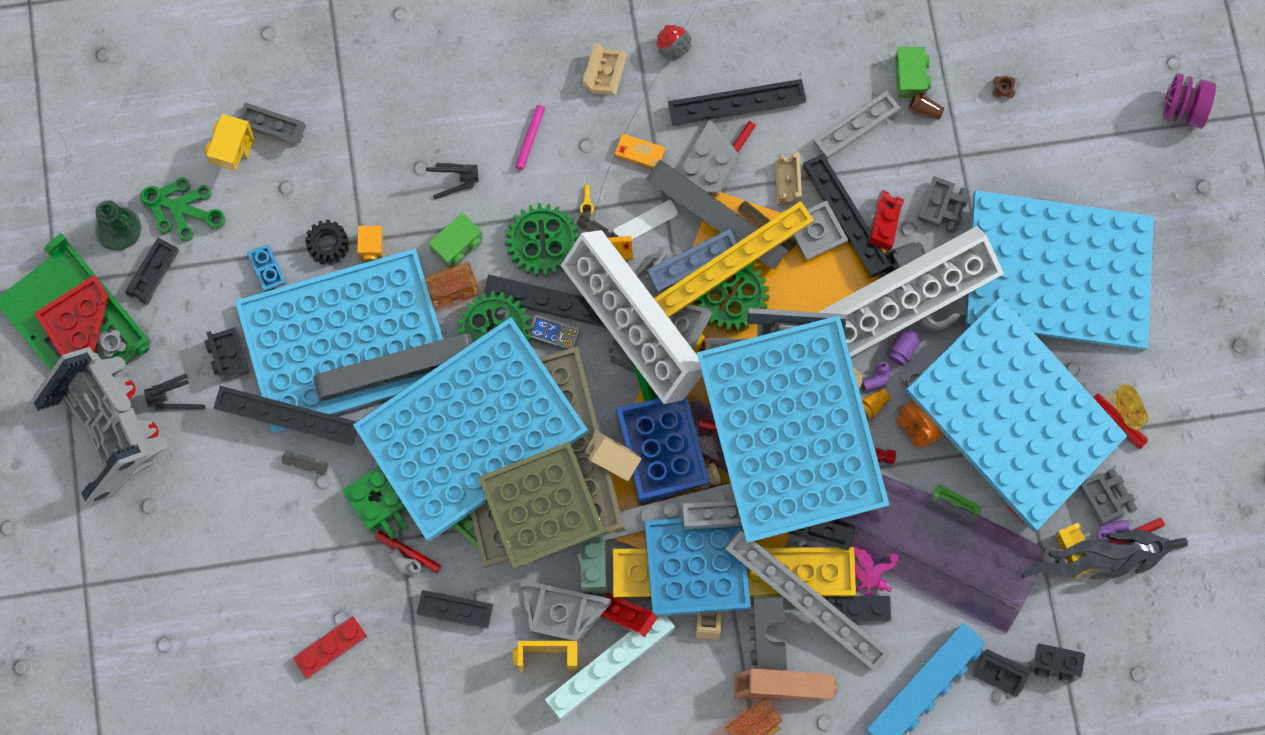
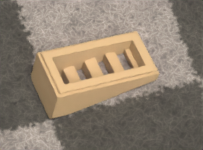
M722 612L697 614V639L720 640ZM702 617L716 618V620H702Z

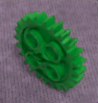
M538 203L535 210L529 205V212L527 213L521 209V217L513 216L515 224L508 223V228L512 231L505 232L506 237L509 238L505 240V246L510 247L507 249V255H513L511 262L519 261L518 269L520 270L525 266L527 275L531 270H534L535 277H538L539 272H543L544 277L547 278L548 271H551L556 276L557 268L564 272L561 264L580 236V234H576L578 225L571 226L574 223V218L566 219L567 211L560 214L559 206L551 210L550 203L547 204L546 209H542L541 203ZM540 221H542L544 225L546 259H542L541 242L539 231ZM550 225H557L559 227L555 232H551L547 228ZM527 227H534L536 229L532 234H527L524 230ZM554 246L561 249L557 254H552L549 250ZM533 248L538 253L534 256H529L526 254V251Z
M753 263L733 275L732 277L735 281L731 283L724 281L694 301V303H701L698 305L699 307L707 308L713 313L710 317L709 326L716 322L718 323L717 330H720L723 325L726 326L727 332L730 331L731 326H734L736 332H739L740 325H743L747 330L749 324H747V309H767L768 305L764 302L769 301L770 296L764 293L769 291V286H762L766 283V277L759 278L761 270L754 272ZM744 279V282L737 288L735 296L732 295L724 309L720 311L719 307L726 301L728 293L731 294L739 280ZM749 288L754 294L746 296L742 293V290ZM717 293L721 296V299L713 301L709 295ZM732 306H736L740 309L741 312L738 314H732L729 312L728 309Z
M492 291L490 298L485 293H482V300L480 301L473 297L475 302L473 306L466 303L469 310L468 312L460 311L464 319L457 320L462 325V328L456 329V332L471 334L473 342L487 334L492 329L487 314L488 310H491L496 326L512 317L527 340L532 339L526 333L533 330V327L526 325L531 320V317L523 316L528 310L526 308L519 310L521 306L520 301L513 304L514 297L512 295L506 300L504 292H501L499 297H496L495 292ZM501 309H506L508 317L502 321L497 320V312ZM479 316L485 317L486 322L484 326L480 328L475 327V319Z

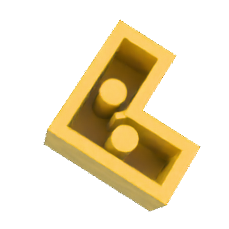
M222 114L220 120H217L214 124V136L212 141L207 143L205 154L210 164L236 171L241 157L248 158L255 137L248 121Z

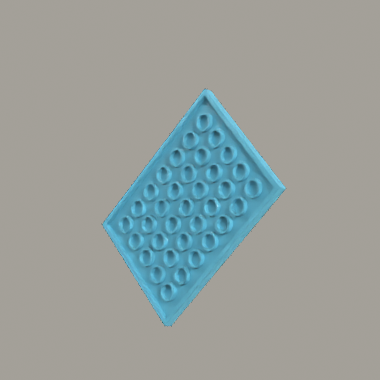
M975 190L972 201L971 229L978 226L986 234L1004 274L966 295L965 326H970L997 298L1002 297L1036 336L1145 351L1148 349L1154 216Z
M416 248L235 301L262 397L330 415L341 414L391 399L428 373L326 401H319L313 376L443 340ZM270 424L272 433L287 430L286 428Z
M1002 297L997 298L904 390L1033 532L1037 531L1127 437L1126 433Z
M840 315L697 352L747 543L889 506Z
M512 317L353 424L428 542L487 503L478 477L568 441L573 444L589 433Z

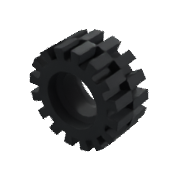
M322 220L318 221L319 225L317 226L313 224L311 226L312 230L308 229V236L305 237L309 255L313 257L314 261H320L322 265H325V262H328V265H333V261H336V263L340 262L339 258H344L346 256L345 252H348L349 240L344 228L335 221L331 223L330 220H326V223H323ZM324 235H331L336 239L335 246L330 250H323L318 246L319 239Z

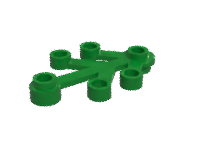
M180 177L176 182L160 189L156 186L144 188L140 194V201L146 208L153 210L158 222L157 228L162 234L170 233L172 224L165 218L161 206L171 210L179 228L178 234L181 240L185 242L192 240L194 233L187 226L183 214L206 221L212 229H220L226 222L223 212L219 209H212L207 212L187 205L198 199L208 200L212 193L207 185H200L197 190L176 199H170L166 196L177 191L180 193L189 191L190 183L184 177ZM180 183H187L184 188H179ZM202 190L208 191L206 195H200ZM151 195L156 196L154 201L148 200ZM220 218L219 223H212L213 219ZM162 224H169L166 229H161ZM184 231H190V234L187 237H183L182 233Z

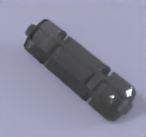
M582 214L577 221V225L583 230L587 229V232L602 230L607 238L619 237L614 232L610 233L609 229L595 220L591 221V218L585 214Z
M288 450L282 456V463L284 465L291 466L293 464L295 468L308 472H313L314 470L316 471L315 474L322 476L326 475L328 471V462L322 460L317 462L312 457L301 454L296 456L294 452Z

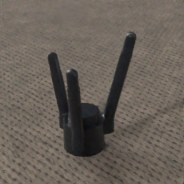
M436 163V167L426 168L427 172L459 173L460 182H465V184L434 194V199L463 189L473 188V183H479L477 164Z
M187 374L180 375L144 390L148 407L155 406L157 411L162 409H205L203 404H164V401H168L167 391L189 383L188 380L181 381L187 378Z

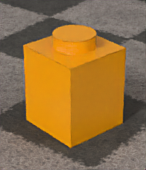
M358 226L357 253L360 260L370 262L383 258L382 226Z

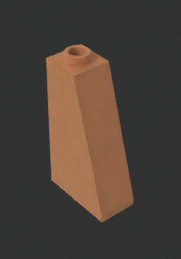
M753 668L735 674V699L825 702L834 699L837 691L834 674Z

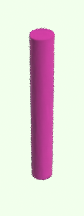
M536 105L515 166L519 170H524L540 125L545 107L541 105Z

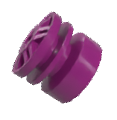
M1176 73L1165 95L1163 119L1170 120L1175 112L1174 122L1179 123L1183 115L1187 114L1186 125L1203 129L1213 105L1216 83L1200 79L1195 88H1192L1193 77L1187 76L1183 84L1184 74Z

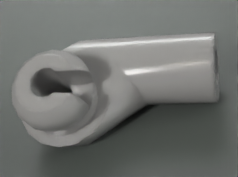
M398 548L388 553V556L400 573L416 575L421 571V564L414 559L404 558Z

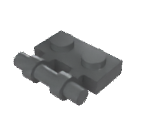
M933 176L917 219L937 227L940 226L943 219L948 222L946 231L954 233L956 226H959L962 220L961 213L963 207H966L969 201L967 198L969 190L961 188L959 194L952 191L955 183ZM949 201L955 204L952 212L946 210Z
M1114 468L1106 472L1109 480L1105 481L1102 474L1099 473L1086 479L1079 486L1101 526L1123 517L1124 512L1121 507L1125 506L1129 514L1138 509L1134 503L1135 498L1132 493H1128L1123 484L1122 476L1118 475ZM1115 488L1120 498L1116 499L1110 489Z

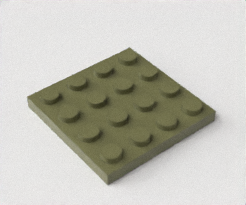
M570 441L478 477L513 569L605 533Z

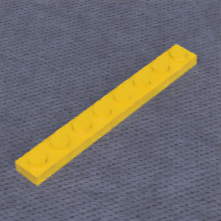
M798 202L655 297L654 300L668 318L672 317L812 224L814 219L802 202Z

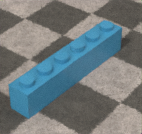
M963 622L864 732L867 735H903L906 730L911 733L920 723L917 718L921 713L924 712L927 715L936 705L933 700L939 694L943 697L950 690L952 685L949 682L955 676L959 679L968 670L965 666L970 659L975 662L984 652L981 647L985 644V641Z

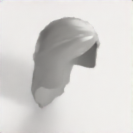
M966 295L916 321L917 324L925 331L931 333L947 329L965 316Z

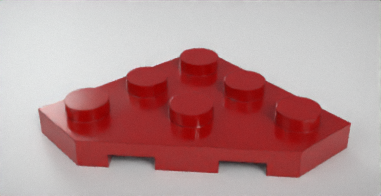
M93 275L34 313L61 356L90 347L93 353L96 352L109 295L97 276Z

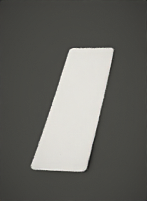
M668 200L613 229L616 237L631 236L634 239L679 215V212L673 202Z

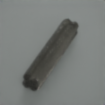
M744 201L738 208V212L758 228L770 222L766 216L747 201ZM790 237L781 245L790 252L796 246V241Z

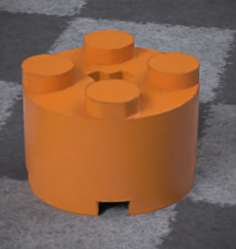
M913 400L899 409L896 423L902 430H905L916 448L928 447L944 436L932 419Z

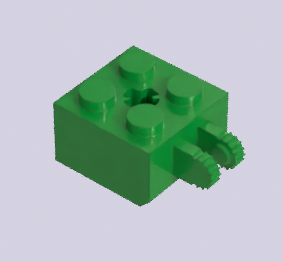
M379 466L342 490L345 498L370 534L383 527L392 540L396 537L395 532L387 523L394 518L403 531L408 529V526L400 516L407 509ZM374 496H382L379 497L381 500L379 503L371 502Z

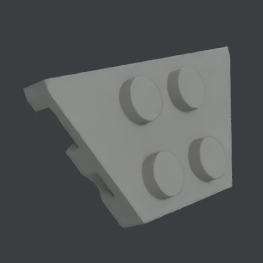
M709 120L679 173L710 195L718 196L739 161L740 156L716 125Z
M525 580L520 581L525 600V609L528 614V624L532 633L567 641H577L578 643L611 604V600L608 598Z

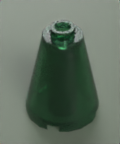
M111 200L99 203L95 212L94 227L95 236L99 243L111 251H123L125 248L136 244L141 236L142 229L137 214L133 210Z

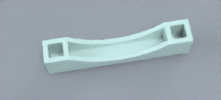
M660 616L645 637L630 631L545 699V703L561 722L624 668L674 631L675 626L667 616Z

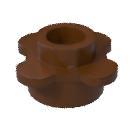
M996 76L993 79V84L995 85L993 90L994 97L1006 96L1011 99L1015 96V91L1013 90L1015 79L1013 77Z

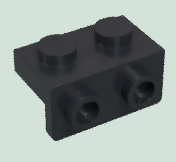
M236 327L212 334L211 331L206 332L208 339L204 340L208 354H213L215 361L211 362V366L215 375H219L222 381L250 373Z
M1038 643L1035 656L1029 662L1028 669L1035 672L1034 675L1037 677L1049 678V675L1059 677L1058 681L1073 683V680L1076 681L1082 677L1085 654Z

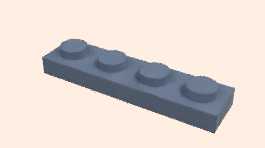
M727 229L647 269L646 272L655 291L658 292L684 279L737 244L731 229Z

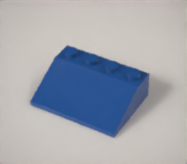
M687 396L682 401L663 404L660 398L616 408L615 416L623 446L642 458L631 476L638 505L663 500L710 484Z

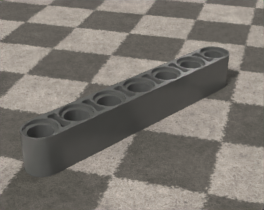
M660 159L646 178L718 231L723 232L731 229L737 243L758 230L753 224ZM780 244L760 257L759 260L776 270L789 250Z
M469 333L461 334L319 373L313 376L319 401H326L429 373L473 343L472 336Z

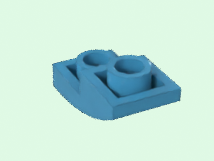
M269 244L247 252L264 292L286 284Z

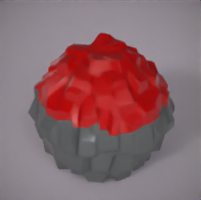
M665 25L664 29L657 35L658 53L669 61L680 59L688 53L692 46L690 34L680 26Z

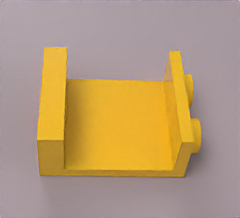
M518 641V648H513L514 666H518L519 672H524V653H567L568 672H577V641Z

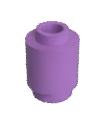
M910 330L900 331L889 348L888 358L894 363L904 366L906 362L910 361L920 344V341L917 339L918 335Z

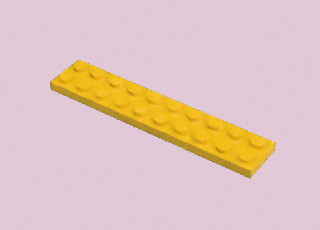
M837 547L764 548L821 596H856L854 547H851L849 551ZM613 549V598H651L647 549ZM747 567L750 597L752 595L780 594Z

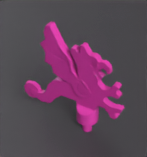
M854 547V553L860 563L859 565L855 561L856 580H861L862 582L861 585H856V588L861 591L863 587H867L865 596H873L872 587L882 592L884 589L890 592L892 588L887 586L888 582L879 577L882 571L893 569L899 556L893 553L890 556L891 563H878L873 568L874 561L871 559L872 555L868 554L865 549Z

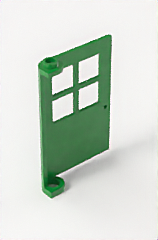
M62 233L52 239L44 248L45 252L51 257L0 295L1 311L50 370L53 369L60 358L46 343L45 340L49 336L34 313L95 275ZM100 281L109 295L104 314L109 321L101 327L100 335L112 325L121 333V336L128 344L123 352L118 351L111 358L121 357L127 364L137 355L141 357L150 350L149 345L151 341ZM96 351L95 353H97L98 356L100 357V359L102 360L103 358H102L101 355Z

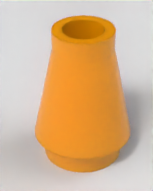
M882 388L878 392L862 398L867 420L874 419L885 404L891 400L887 390Z

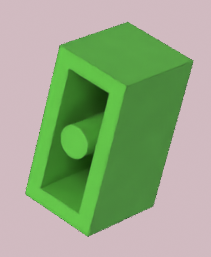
M925 47L897 48L895 66L898 98H913L915 93L926 95L927 90L931 89V77L927 76L926 68H929L930 59L929 55H925Z
M462 212L429 242V247L450 269L453 265H459L465 259V254L468 251H473L480 246L483 239L482 231Z

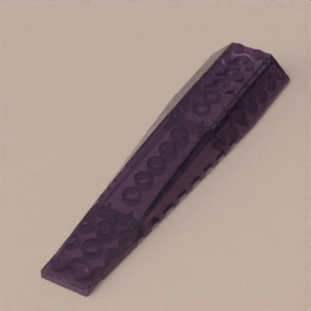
M693 398L690 403V409L703 458L708 463L714 462L716 468L728 474L718 432L699 428L700 419L714 421L711 406ZM883 474L881 475L889 506L871 510L867 515L858 513L836 519L837 521L855 525L851 547L865 549L868 554L872 555L871 559L876 565L882 562L891 563L890 556L893 553L897 554L899 559L893 569L888 570L893 575L919 591L1005 634L1022 609L1038 572L1025 578L1022 577V574L1031 566L1043 561L1046 549L960 505Z

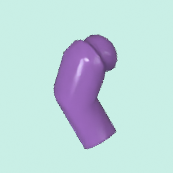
M878 363L873 378L862 381L864 392L886 385L891 372L888 363Z
M1129 520L1112 521L1101 526L1096 534L1097 539L1107 542L1111 540L1107 538V534L1129 531Z

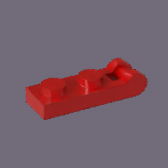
M885 190L880 192L876 203L869 243L887 251L891 250L895 240L900 210L904 203L903 198L890 196V193Z

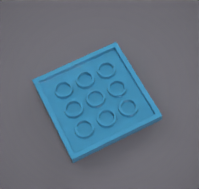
M683 518L645 521L652 612L656 616L741 611L751 608L747 567L725 549L740 529L743 531L742 526L684 530Z

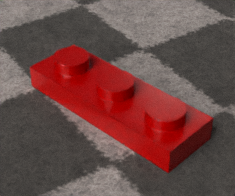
M608 592L604 598L610 599L611 604L600 616L643 637L647 635L658 618L653 612L622 598H613V594Z
M352 616L292 659L306 679H309L367 638V635Z

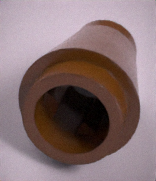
M915 93L910 102L909 110L913 111L914 115L940 120L944 107L923 93L921 95Z

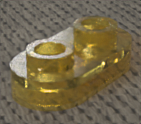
M1127 384L1121 385L1114 392V401L1125 424L1135 430L1141 429L1148 422V413L1136 389Z

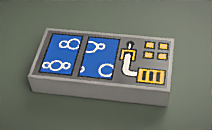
M535 315L531 325L533 330L529 331V335L532 337V340L567 350L574 348L580 329Z

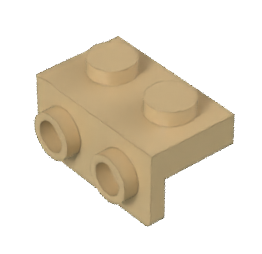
M594 43L593 49L589 54L587 69L583 74V85L592 94L616 95L628 54L624 50L604 49L599 43Z

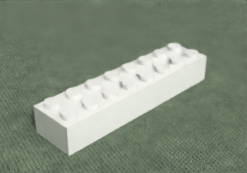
M976 226L818 313L846 314V328L843 331L850 357L998 278L1004 272L986 234Z
M603 231L581 233L561 264V267L663 404L684 400L702 376L698 356Z

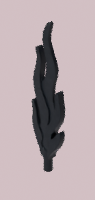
M1136 529L1121 533L1107 534L1108 539L1115 541L1128 540L1133 543L1131 545H1119L1103 540H1084L1061 552L1050 551L1048 553L1050 557L1057 559L1074 554H1083L1084 556L1079 560L1067 564L1041 562L1027 569L1022 574V577L1025 578L1037 572H1045L1070 578L1089 569L1108 568L1111 569L1110 572L1096 573L1091 576V579L1109 580L1128 573L1136 564L1142 561V564L1135 570L1136 574H1140L1154 567L1173 549L1187 547L1188 541L1186 538L1169 540V538H1163L1153 533Z

